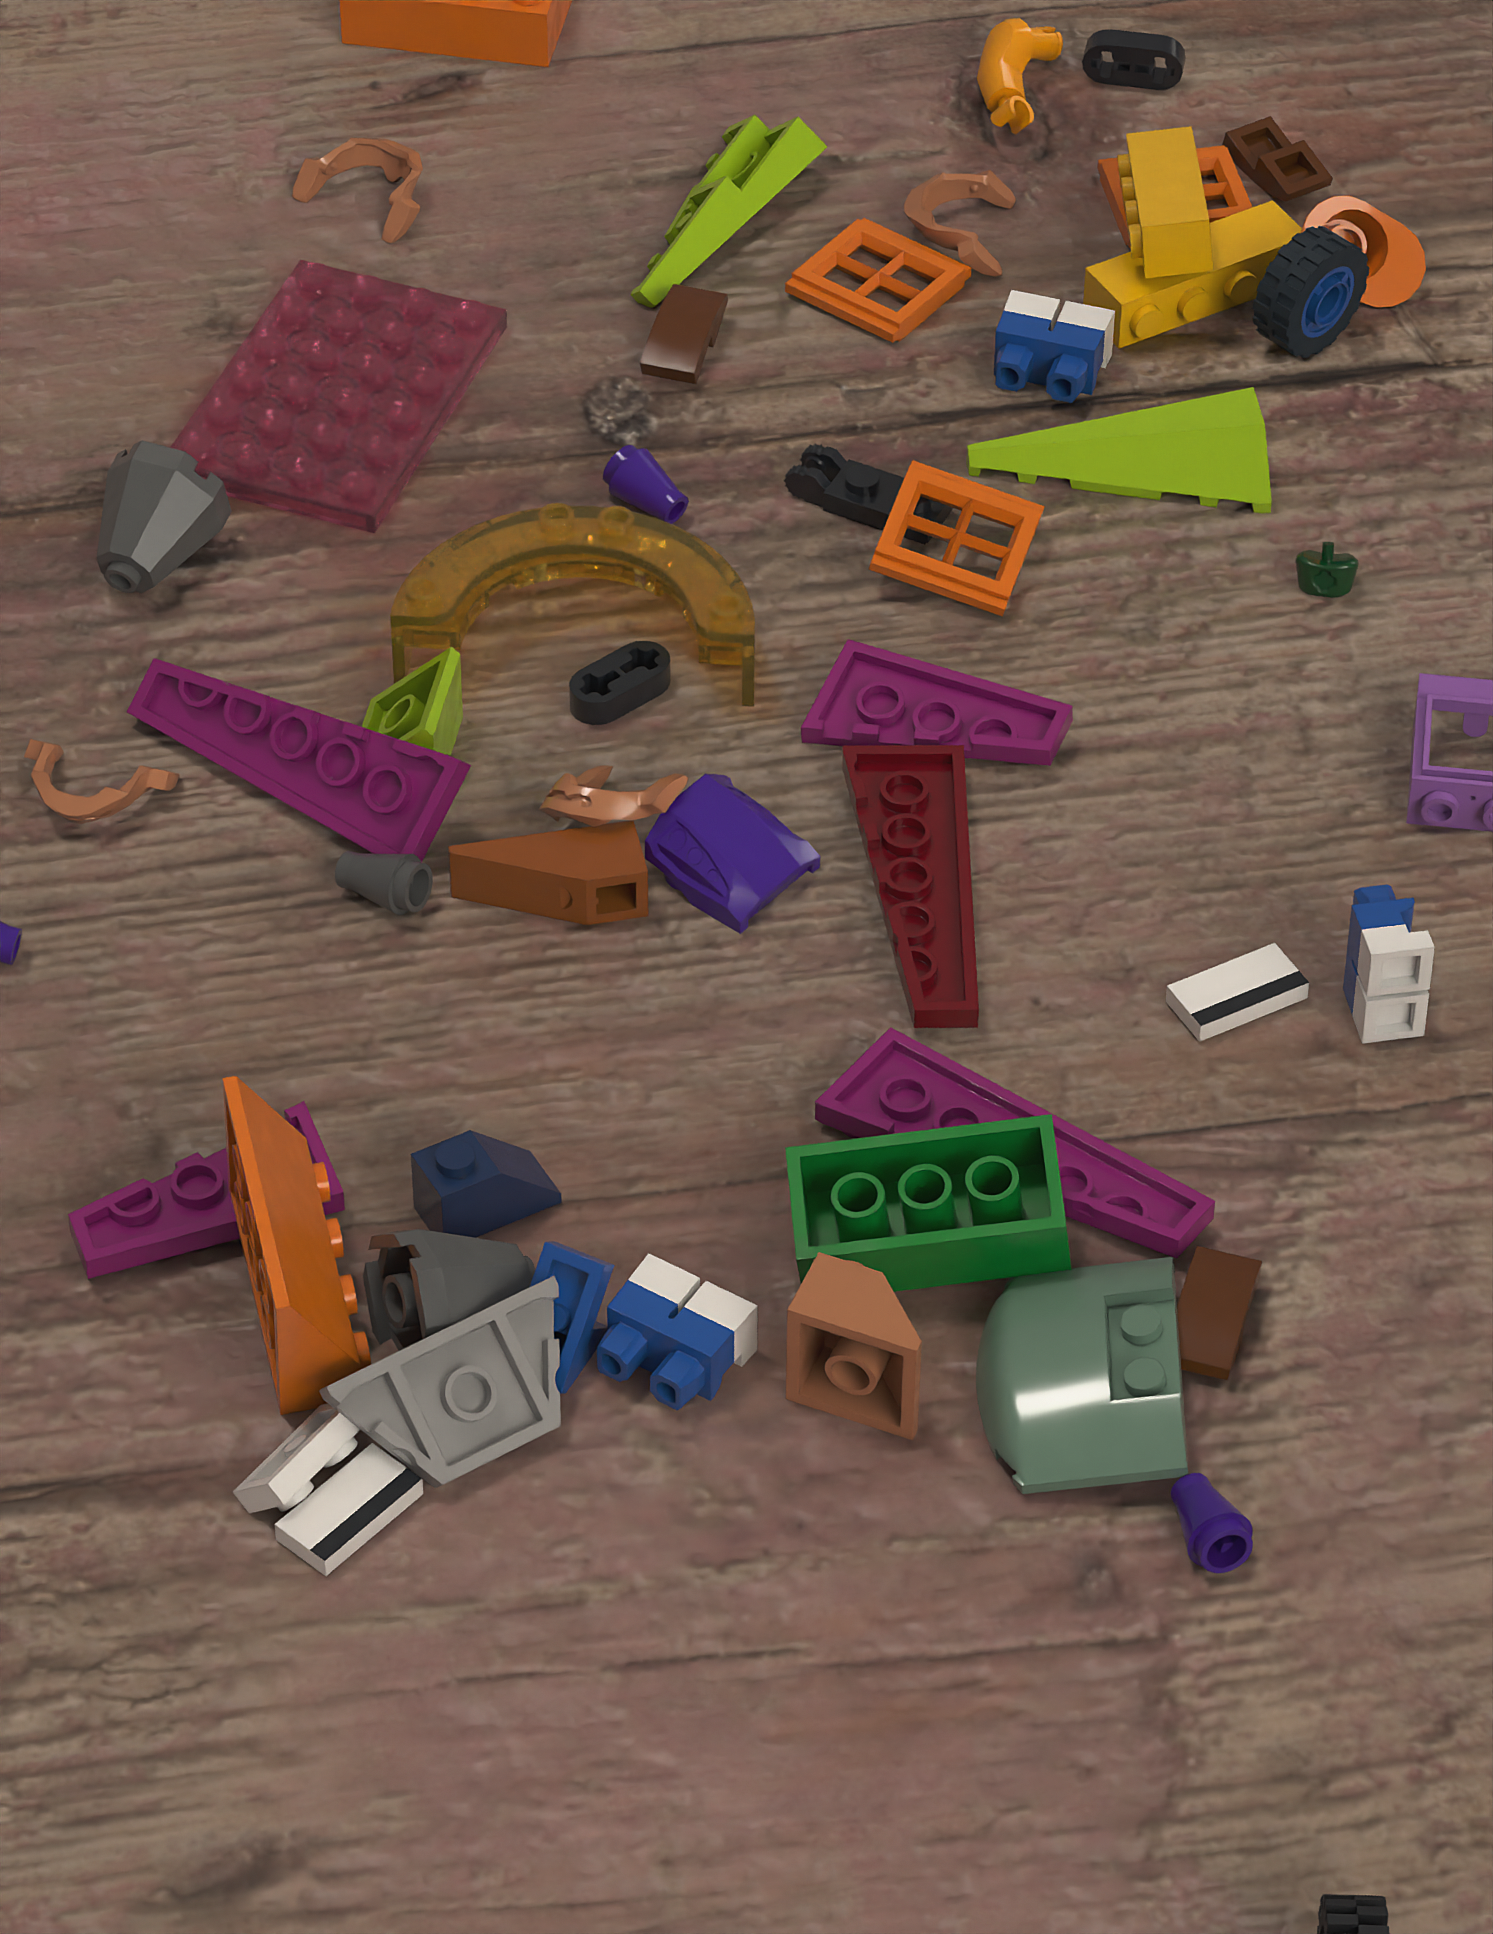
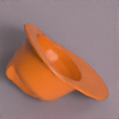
M1350 195L1332 196L1318 203L1306 216L1301 233L1306 228L1312 226L1315 228L1323 226L1358 246L1367 255L1369 275L1366 279L1367 287L1365 294L1361 297V303L1375 308L1394 307L1408 300L1421 286L1426 271L1425 252L1417 236L1402 223L1367 202Z

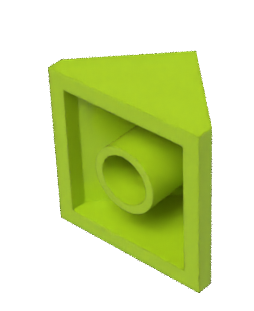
M451 646L370 700L362 727L451 756L463 719L460 653Z

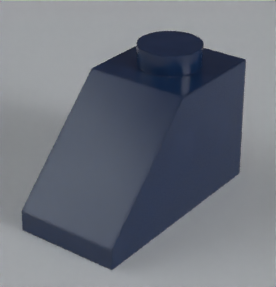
M471 1130L411 1154L414 1209L430 1231L477 1238L562 1203L560 1191L531 1151Z

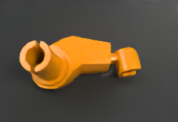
M1009 18L997 24L990 31L983 48L977 81L985 104L992 112L990 119L996 126L1002 127L1009 122L1011 132L1016 135L1034 120L1033 109L1025 100L1022 73L1030 59L1053 61L1061 54L1063 39L1060 32L1054 33L1055 27H1029L1021 18Z

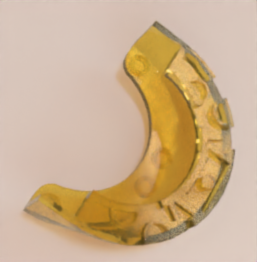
M551 503L541 508L518 511L476 524L441 543L412 569L402 583L391 610L390 623L393 678L395 684L408 675L413 648L448 649L452 646L455 650H461L463 639L469 627L489 607V597L511 583L518 590L528 585L548 580L591 577L634 585L658 597L666 592L683 607V617L691 627L697 641L699 663L742 665V706L754 707L759 641L752 602L739 575L726 559L691 533L657 518L631 512L625 507L568 506L563 503Z

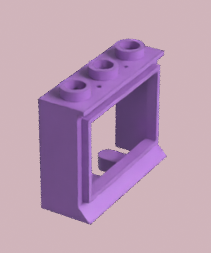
M1420 673L1413 721L1406 823L1493 832V771L1429 765L1432 710L1464 713V733L1471 737H1480L1487 731L1489 715L1493 716V680Z

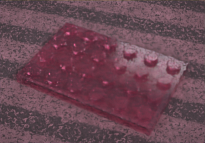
M300 260L170 448L185 451L196 459L199 463L194 471L206 480L210 472L224 482L226 493L229 497L375 534L506 330L507 309L433 292L425 288L399 284L371 275H362L337 269L321 263Z

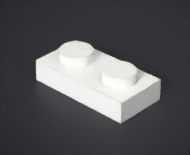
M328 1403L320 1405L233 1491L234 1495L248 1513L278 1507L281 1512L291 1509L311 1493L314 1485L310 1479L323 1466L327 1468L335 1465L355 1449L358 1442L354 1435L360 1428Z

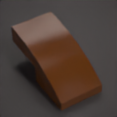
M1271 116L1225 133L1222 145L1228 148L1235 164L1264 191L1282 201L1287 202L1330 186L1333 177L1305 140L1291 144Z
M673 284L660 307L640 360L642 374L697 384L708 346L714 347L728 303V295Z
M1201 1246L1196 1247L1177 1304L1181 1370L1228 1381L1242 1342L1245 1320L1259 1283L1262 1261Z

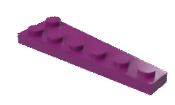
M153 658L127 710V713L374 854H415L421 863L471 767L465 761L156 658Z
M892 1027L815 1101V1120L841 1130L845 1135L855 1139L1052 1114ZM1052 1114L1066 1217L1176 1259L1214 1219L1215 1201Z

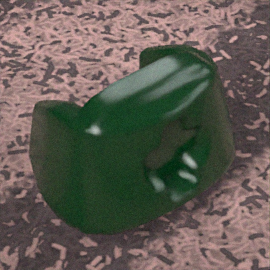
M1323 542L1322 553L1306 550L1300 552L1295 558L1298 585L1306 594L1338 598L1351 591L1359 562L1356 557L1349 553L1334 554L1333 542Z

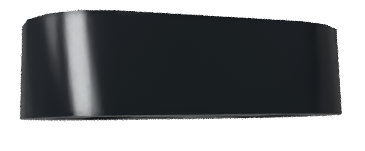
M1108 29L1095 32L1088 38L1082 65L1087 76L1098 83L1166 90L1174 87L1181 80L1186 55L1181 43L1173 37ZM1102 52L1112 53L1113 62L1103 61ZM1155 57L1164 58L1166 68L1156 67Z
M635 641L582 668L572 676L569 682L570 712L575 719L582 723L604 725L617 720L660 696L668 689L671 683L669 652L665 647L656 642Z

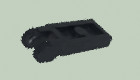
M816 443L813 446L810 444L801 454L800 461H802V464L794 465L785 475V487L788 488V492H791L798 499L803 498L806 502L823 507V511L883 530L904 480V477L850 459L846 461L837 449L828 446L825 448L822 444L817 445ZM920 496L913 515L942 524L953 508ZM907 528L903 538L925 545L932 537Z

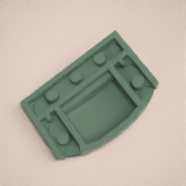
M1173 1257L1071 1268L1072 1270L1010 1277L1004 1286V1291L993 1304L983 1328L976 1362V1390L982 1424L990 1448L996 1460L1002 1457L1017 1472L1012 1476L1013 1484L1022 1494L1177 1478L1189 1474Z

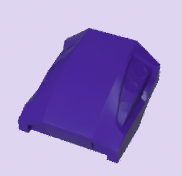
M705 773L675 798L665 813L659 815L644 841L645 859L664 873L665 881L672 888L681 891L694 907L739 934L748 928V920L805 872L814 873L820 868L821 856L808 841L794 834L769 810L734 787L731 779L726 775Z

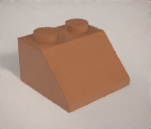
M818 1252L787 1309L786 1399L913 1440L918 1431L922 1341L883 1272L865 1267L855 1261L843 1260Z

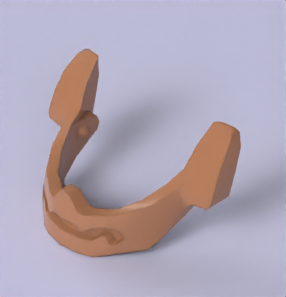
M350 138L347 142L330 151L322 158H306L293 186L292 195L294 199L304 203H308L328 179L351 168L366 165L376 166L384 170L387 180L391 182H397L403 178L404 182L389 197V204L392 207L381 237L382 240L388 243H394L407 232L420 211V205L412 200L416 183L423 170L420 154L402 144L381 138Z
M991 170L978 174H946L942 172L911 190L904 204V212L916 229L928 241L941 247L958 251L960 260L981 274L994 277L1002 275V267L999 262L978 241L976 233L938 225L935 223L934 215L932 214V211L939 204L968 198H982L996 206L1011 209L1016 201L1013 192Z
M30 739L24 755L26 758L36 760L31 777L44 803L60 816L77 824L110 817L130 806L143 793L153 788L170 791L175 788L180 776L179 773L140 765L131 779L119 790L105 786L96 795L83 797L59 791L52 784L51 773L55 762L64 753L60 745Z
M601 765L586 770L578 777L565 773L552 786L539 810L559 822L560 817H565L592 827L606 824L612 819L637 820L653 814L665 813L686 786L688 777L683 774L674 773L659 779L646 790L609 791L602 790L601 787L610 776L613 766Z

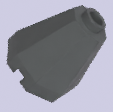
M142 440L133 445L129 454H127L126 449L119 452L107 472L96 558L101 573L113 588L125 593H133L135 591L143 593L155 587L220 532L229 518L232 510L224 482L212 472H210L206 480L198 475L194 470L199 462L187 452Z
M422 1229L395 1231L371 1236L368 1250L380 1249L378 1260L365 1263L363 1273L372 1332L380 1345L392 1338L397 1349L400 1351L529 1288L536 1270L535 1266L528 1256H523L517 1244Z

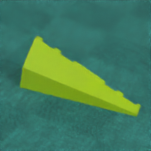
M754 114L726 129L722 138L728 146L721 155L715 153L709 158L705 165L709 171L700 183L692 187L664 235L670 246L663 255L657 253L651 258L647 265L650 270L649 274L631 292L630 295L637 303L650 308L655 307L666 297L673 284L679 285L827 148L826 144L799 116L769 129Z
M1254 387L967 445L966 465L969 476L979 477L981 469H991L1017 473L1019 482L1035 484L1037 476L1069 479L1071 489L1154 500H1160L1162 493L1169 492L1199 496L1201 506L1217 507L1219 499L1252 503L1253 512L1271 513L1272 498L1266 429Z

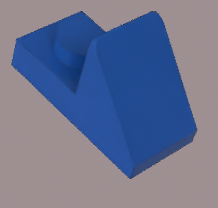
M549 1241L544 1243L530 1287L552 1276H555L559 1285V1298L553 1300L554 1339H559L560 1367L555 1375V1384L560 1394H565L593 1356L604 1334L607 1332V1326L597 1322L596 1318L615 1265L558 1242Z

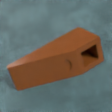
M634 820L608 823L596 827L587 826L448 846L450 893L453 898L583 925L649 916L648 869Z

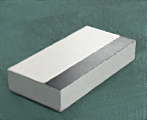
M1273 943L1167 985L1166 1002L1200 1042L1307 999L1309 982L1276 943Z
M371 1443L274 1524L276 1540L327 1576L422 1496L423 1480L375 1444Z

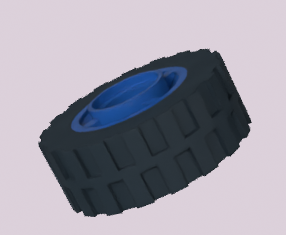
M1323 226L1306 228L1304 232L1294 235L1287 245H1283L1277 252L1278 255L1266 268V273L1258 285L1257 296L1253 302L1254 316L1252 319L1253 324L1257 326L1256 331L1296 357L1299 355L1302 358H1307L1311 354L1316 355L1323 351V348L1327 345H1331L1341 331L1346 329L1353 314L1357 312L1361 304V297L1365 294L1367 287L1366 279L1369 275L1367 255L1358 246Z

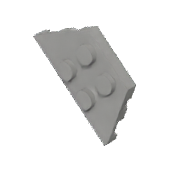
M552 1276L319 1390L324 1401L432 1487L442 1486L561 1426L560 1392L555 1384V1375L560 1367L559 1339H554L553 1300L559 1298L557 1280L555 1276Z

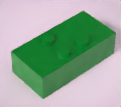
M1052 1114L785 1147L796 1262L801 1283L818 1252L843 1260L855 1261L865 1267L883 1272L894 1292L1072 1270Z

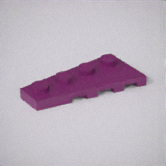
M847 639L801 726L802 743L834 746L964 745L965 758L1051 766L1073 722V706Z
M305 1101L284 1110L285 1120L307 1139L312 1164L324 1162L331 1201L322 1203L324 1214L329 1215L345 1210L343 1189ZM226 1148L205 1158L199 1152H196L176 1162L173 1173L156 1182L151 1183L142 1178L69 1213L70 1233L87 1278L102 1276L239 1239L240 1236L228 1186Z

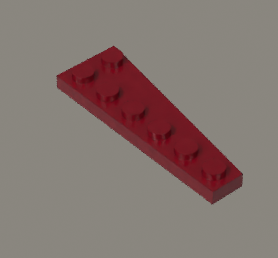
M843 745L842 770L913 1027L978 1028L979 1002L964 745Z

